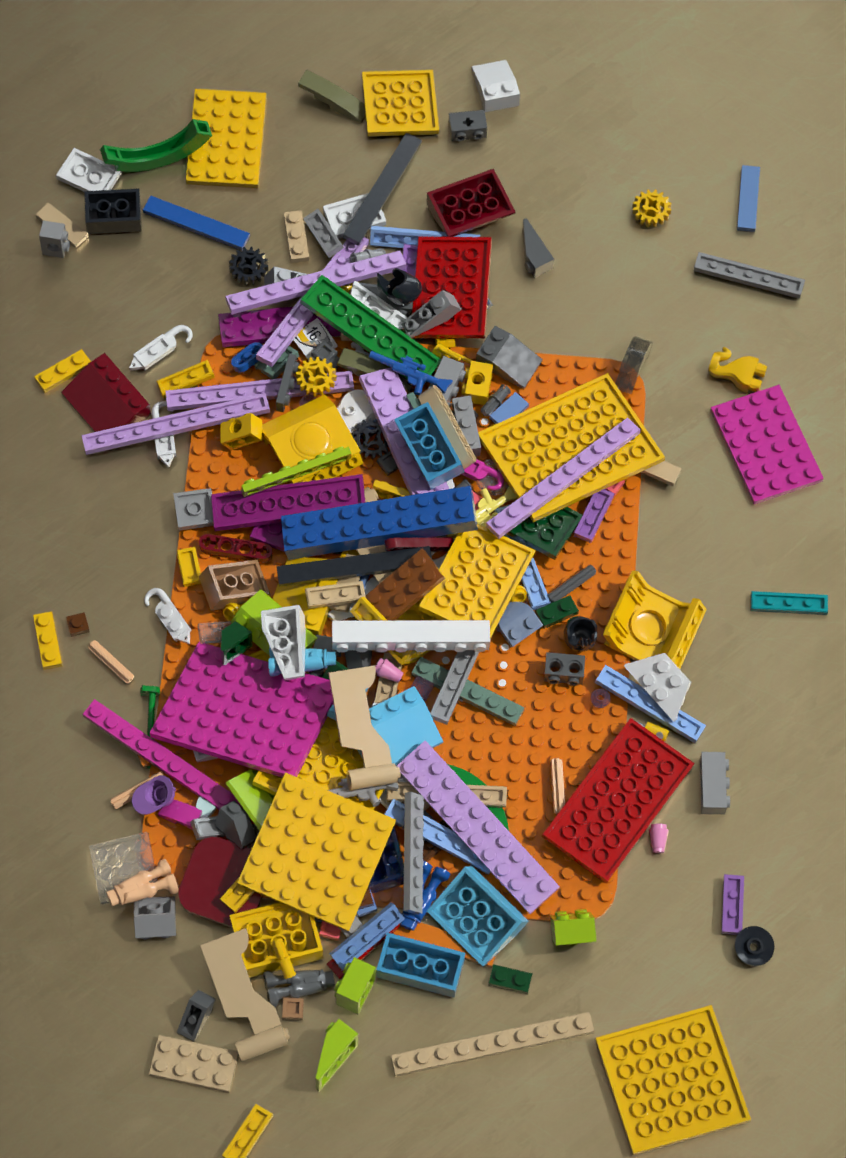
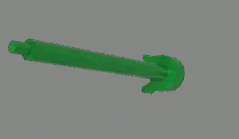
M142 685L140 688L141 696H149L147 735L151 737L150 731L155 722L156 696L160 695V688Z

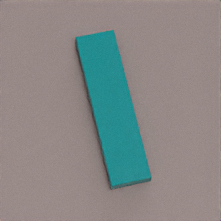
M751 591V611L827 615L828 595Z

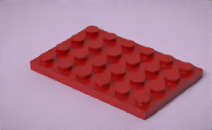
M418 237L415 277L421 282L422 292L413 302L412 314L442 290L454 295L462 310L448 321L412 338L485 339L492 249L491 237Z

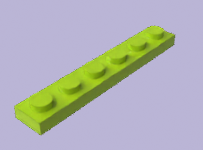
M338 447L330 454L322 453L313 460H302L296 466H285L277 473L269 472L262 475L260 479H249L241 486V492L243 497L252 495L349 460L352 453L349 447Z

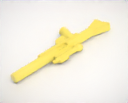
M510 486L505 494L496 501L491 498L487 488L480 491L483 498L477 504V524L486 527V522L498 514L494 512L490 516L491 512L507 501L518 499ZM458 533L449 534L446 537L454 539Z

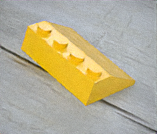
M304 557L288 560L287 558L285 565L327 559ZM338 579L280 587L278 583L273 600L282 608L299 605L305 615V627L315 636L321 635L331 608L326 606L308 609L305 588L335 585Z
M280 902L230 915L233 932L245 928L248 931V946L241 956L249 978L263 975V972L266 971L274 972L281 970L279 963L275 961L277 958L271 945V941L277 938L283 939L286 950L291 955L290 960L293 967L324 959L315 919L309 914Z

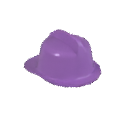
M159 775L140 785L133 793L132 804L134 809L140 814L147 815L170 805L176 791L173 783L168 777Z

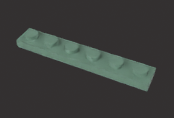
M420 657L412 671V676L441 690L449 670ZM468 679L459 699L513 726H516L525 708Z

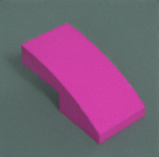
M173 799L170 805L162 807L158 816L174 824L180 823L192 829L190 822L193 819L200 818L202 810Z

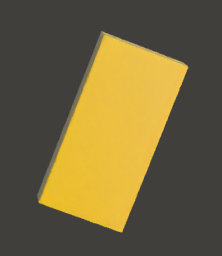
M196 548L176 550L183 586L188 587L201 584L199 579L201 572Z

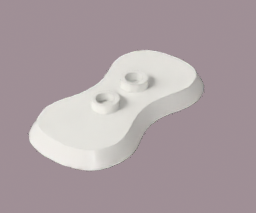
M363 390L348 392L341 399L337 407L351 434L353 430H356L355 426L357 424L361 425L362 420L368 423L369 418H372L373 421L376 419Z

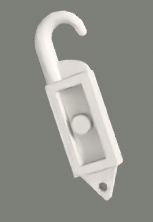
M178 325L164 335L161 334L133 354L134 358L129 369L147 370L174 351L176 348L174 336L179 332L184 331L188 334V338L185 340L186 343L191 341L193 337L191 329L185 325Z
M166 401L158 402L153 406L151 412L152 419L159 417V409L161 407H167ZM174 435L155 439L157 457L167 467L170 466L173 458L177 457Z
M160 588L149 590L144 598L146 606H149V598L152 595H158L161 602L156 606L155 613L176 642L181 641L190 644V631L192 630L167 594Z

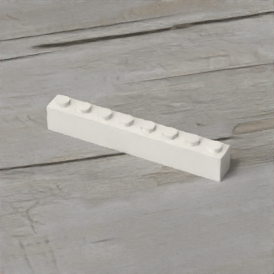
M489 620L332 621V650L338 652H347L348 650H356L357 652H366L368 650H376L377 652H386L387 650H396L397 652H405L407 650H415L417 652H425L426 650H435L437 652H444L446 650H455L456 652L474 650L476 652H483L489 650L490 647Z

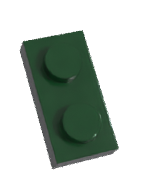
M571 595L537 609L535 613L545 629L577 615L579 610Z
M493 964L488 986L528 995L533 973Z

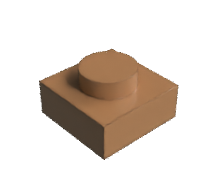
M283 997L282 1020H303L304 998Z

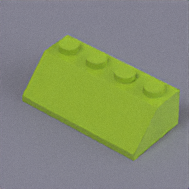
M261 589L240 607L231 623L236 621L252 632V641L270 656L269 643L262 630L261 611L282 607ZM305 627V649H309L313 646L317 637Z
M250 769L228 780L226 785L260 831L275 795L252 785L258 771Z

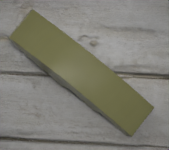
M309 70L305 71L298 82V87L313 93L315 99L329 104L331 110L360 123L363 122L365 118L363 102L325 78Z
M347 348L342 350L337 365L352 371L353 374L359 377L360 375L390 368L383 363L369 358L366 354ZM398 374L408 394L412 385L407 379Z

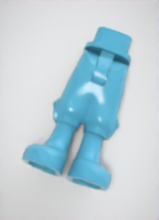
M269 645L270 676H278L282 672ZM305 649V672L325 669L327 665H336V651L327 652V649Z

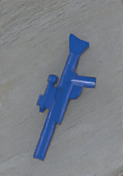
M371 351L369 354V358L392 367L393 371L407 376L408 382L415 386L414 394L416 395L422 394L425 382L436 385L443 393H446L447 388L453 383V380L438 379L422 372L425 370L426 365L412 361L413 358L401 357L402 364L374 351Z

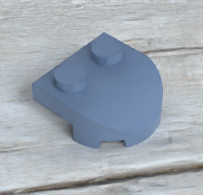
M510 602L496 630L501 632L510 647H514L542 627L543 624L529 605L523 602Z

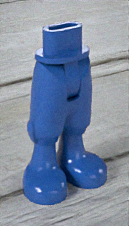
M424 860L422 914H413L406 911L401 913L405 920L399 925L411 931H414L416 925L421 923L432 902L436 900L437 893L435 890L441 882L447 881L450 877V873L447 870L435 867L430 883L424 890L426 879L433 868L431 864Z

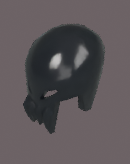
M395 268L392 270L394 278L390 281H387L382 275L377 273L378 290L383 292L391 302L397 305H407L414 302L422 292L421 282L415 276L401 269Z
M583 616L570 618L564 629V639L567 646L578 652L588 651L593 648L597 642V625L595 621Z

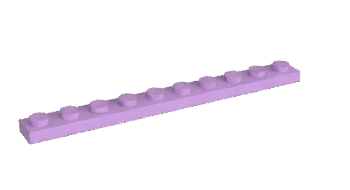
M364 237L359 246L346 240L343 244L344 248L335 254L323 270L350 264V254L363 252L369 244V239ZM299 300L256 354V359L273 367L314 313L300 304Z
M396 251L227 295L226 303L231 314L304 296L321 275H324L336 285L342 286L354 281L376 277L377 273L380 275L391 273L395 268L406 269V262L401 251Z
M352 371L336 372L337 381H334L335 387H330L329 393L353 391ZM293 377L295 384L293 390L289 391V395L291 397L308 396L306 389L301 391L300 385H297V378ZM282 378L166 391L167 409L170 411L206 407L266 393L267 400L277 399Z
M266 393L85 434L82 435L86 455L218 425L231 418L241 417L246 413H252L255 416L270 413Z
M626 418L486 522V527L500 539L639 435L640 429L629 418Z

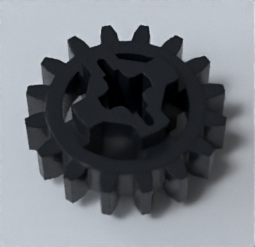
M252 246L249 250L243 247L242 252L237 249L236 255L232 254L231 260H229V272L232 273V278L238 277V283L243 280L245 285L250 281L252 285H255V280L261 282V276L264 277L266 271H269L268 258H265V253L260 254V249L253 251Z
M369 418L368 423L362 420L361 425L357 424L355 426L356 430H353L352 435L355 436L353 438L361 450L360 454L364 453L365 459L370 455L371 459L374 460L376 455L380 458L382 457V452L385 454L388 452L386 447L389 446L384 435V442L381 440L380 434L382 430L377 420L373 422L372 418ZM377 434L374 437L375 439L367 444L368 439ZM360 437L363 438V444L360 442Z

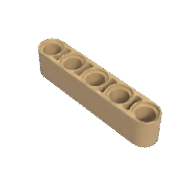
M433 385L418 396L421 404L429 403L463 468L466 469L476 462V457L442 392L437 386Z

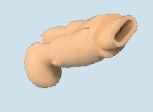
M166 859L158 862V866L150 872L139 871L136 875L115 885L114 889L107 891L106 894L111 906L117 904L122 906L145 898H152L158 890L167 889L170 894H176L179 891L174 874H171L170 865ZM157 877H165L157 882L149 883L152 879H155Z

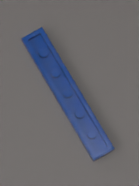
M151 195L143 208V213L242 251L250 238V233Z

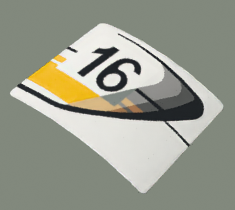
M318 318L303 327L294 339L308 361L310 357L313 361L316 360L311 356V352L323 341L334 349L338 346Z

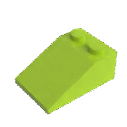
M340 1019L336 1023L332 1022L325 1031L327 1033L316 1074V1089L318 1091L324 1087L358 1046V1033Z

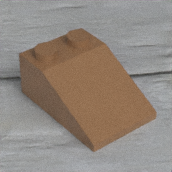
M258 560L210 565L199 576L211 611L224 609L229 603H246L261 589L267 595L270 594Z

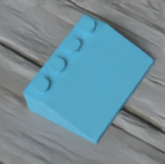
M415 686L369 708L371 724L388 744L392 763L396 766L424 741L432 748L443 743L431 714ZM357 750L362 757V751Z
M473 866L464 867L427 911L483 967L515 938L529 922Z

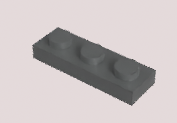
M289 354L278 392L276 411L284 412L285 406H289L291 398L289 391L294 388L295 379H293L294 373L298 372L299 366L297 356L294 354Z

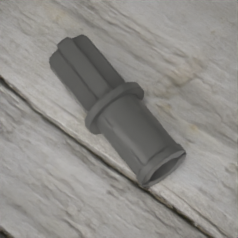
M502 384L493 395L489 396V400L481 408V413L484 416H490L497 407L502 405V401L511 393L509 387Z

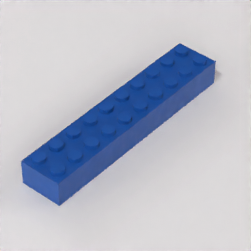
M471 486L281 516L284 551L288 560L385 545L384 541L390 538H430L478 530L474 495Z

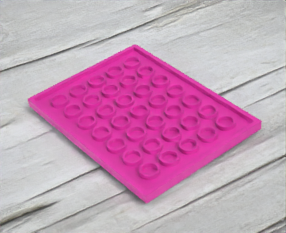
M198 642L152 727L150 736L151 738L282 778L285 772L297 777L328 717V711L333 705L330 680L307 673L302 678L285 680L282 673L278 676H270L269 662L243 654L224 666L221 659V648Z

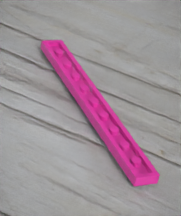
M94 699L83 713V717L196 795L201 796L216 806L218 810L232 801L237 802L241 806L234 794Z

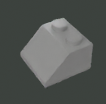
M175 896L145 898L135 902V938L150 939L152 937L170 938L171 936H176Z

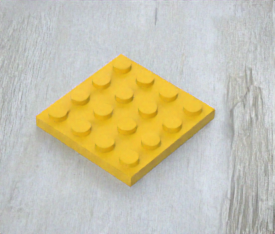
M433 70L362 72L367 136L405 135L406 133L411 135L439 134Z

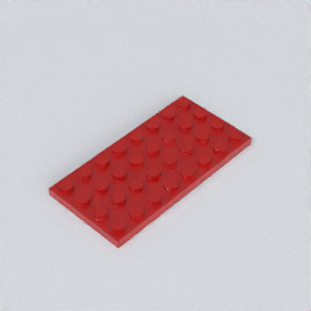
M630 718L541 837L600 880L607 883L695 763Z

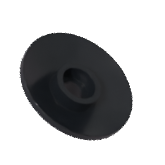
M746 927L739 932L735 939L736 954L747 965L761 966L767 963L774 954V940L771 934L762 927ZM750 944H754L756 946L755 951H752L750 949Z

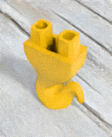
M726 347L722 348L723 352H714L708 368L710 375L716 378L731 380L739 390L747 394L749 390L754 392L760 390L762 381L753 377L757 375L764 378L768 366L759 363V358L744 356L724 366H720L719 363L727 361L732 353Z

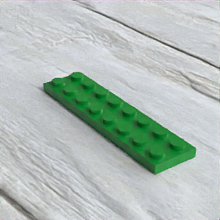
M324 275L319 277L300 300V304L369 353L374 351L402 364L401 357L413 358L412 361L426 365L425 370L422 372L431 376L440 365L442 359ZM400 374L401 376H403L405 379L408 380V377H407V376Z

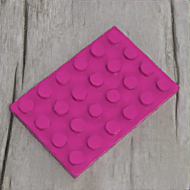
M780 385L711 407V414L754 505L823 482V475Z

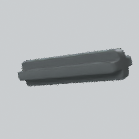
M588 565L548 594L550 602L553 603L562 599L596 574V569L592 565Z

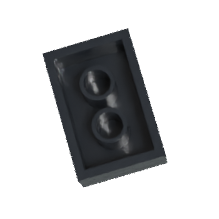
M140 189L85 191V223L87 233L142 231Z

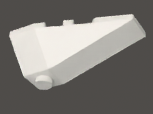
M299 605L261 611L262 630L284 679L290 680L304 677L306 630L305 615Z

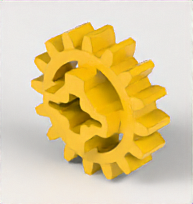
M647 189L646 194L641 191L640 197L635 196L632 214H635V220L641 219V225L646 222L647 227L650 224L657 227V223L663 225L664 220L668 221L669 215H671L672 203L668 202V196L663 197V192L657 194L655 189L651 193Z
M310 357L308 363L302 361L303 366H298V372H296L297 385H300L301 391L306 389L307 395L313 392L314 397H316L317 393H320L322 396L323 391L329 393L330 387H335L334 381H337L336 369L332 368L331 362L326 364V358L320 361L319 357H317L313 361Z

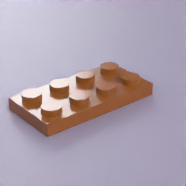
M422 548L366 595V599L388 621H395L446 578Z

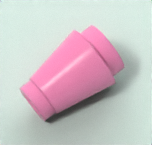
M380 658L375 667L377 676L396 681L397 683H399L404 674L387 659Z
M651 824L649 834L653 853H664L669 831L666 824Z

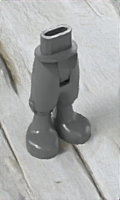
M323 969L295 971L296 975L288 979H284V975H274L270 971L263 972L267 999L275 1008L283 997L300 998L323 990L325 991L327 987L335 986L332 970L325 972ZM281 984H291V986L285 988H274Z

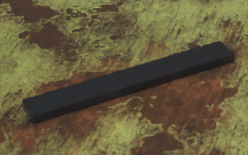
M409 133L404 135L343 234L344 239L358 246L360 245L422 143L421 139Z
M430 546L276 566L279 587L393 572L422 548L432 559Z

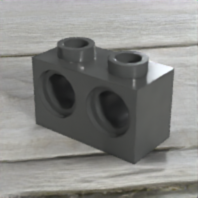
M546 652L544 681L550 684L567 683L571 686L583 685L585 656ZM556 667L559 671L553 672L550 668ZM576 669L579 672L571 673L569 670Z

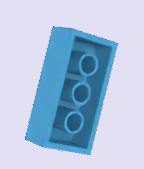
M428 402L394 419L430 489L465 472L461 461Z
M387 933L376 969V977L455 998L465 961V953Z

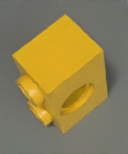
M471 361L470 368L466 367L465 378L468 380L467 384L463 383L462 395L471 396L473 404H486L493 374V364Z
M246 413L241 417L231 418L221 423L220 443L230 450L262 441V420L252 413Z

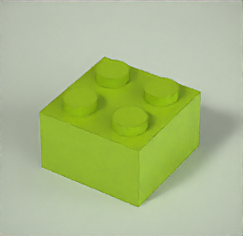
M587 909L575 910V913L567 914V911H557L555 915H550L552 940L556 945L596 942L595 917L590 912H587Z
M354 957L351 963L347 962L343 971L345 973L343 980L339 979L334 991L336 993L334 997H336V1005L359 1014L376 980V967Z

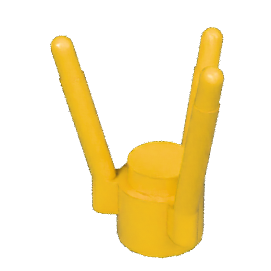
M442 344L436 345L432 351L440 359L446 356L457 361L463 360L469 364L473 361Z

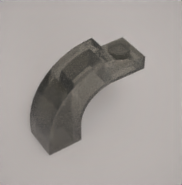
M634 336L631 340L615 383L620 391L629 394L633 393L640 370L651 350L652 341L638 336Z

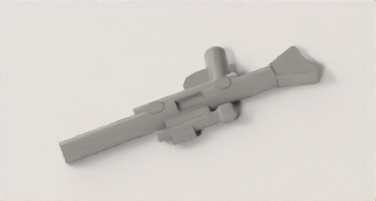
M341 779L338 785L343 786V788L330 789L328 791L344 798L357 796L362 801L370 800L372 806L375 807L380 804L375 795V790L388 789L398 791L399 786L398 783L349 790L347 779Z

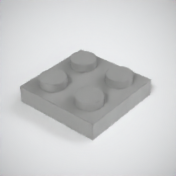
M211 488L173 493L178 530L214 526Z

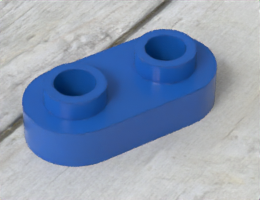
M257 342L252 343L235 355L231 360L233 369L236 372H245L259 361L256 359V354L263 345Z

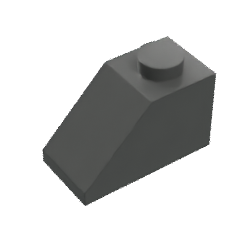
M235 801L220 808L215 825L241 849L255 843L257 838L247 812Z
M198 990L188 1001L177 1033L195 1042L211 1014L216 998Z

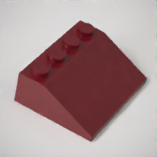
M494 168L427 192L426 204L433 218L447 237H453L516 214Z
M105 352L91 361L61 392L64 398L94 432L141 422L151 415L150 404Z

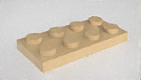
M159 1035L149 1076L229 1093L239 1054L232 1050Z

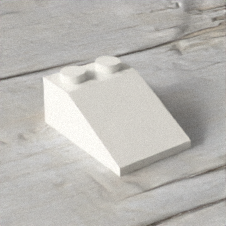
M506 60L472 66V72L485 112L519 106L520 92L516 79Z

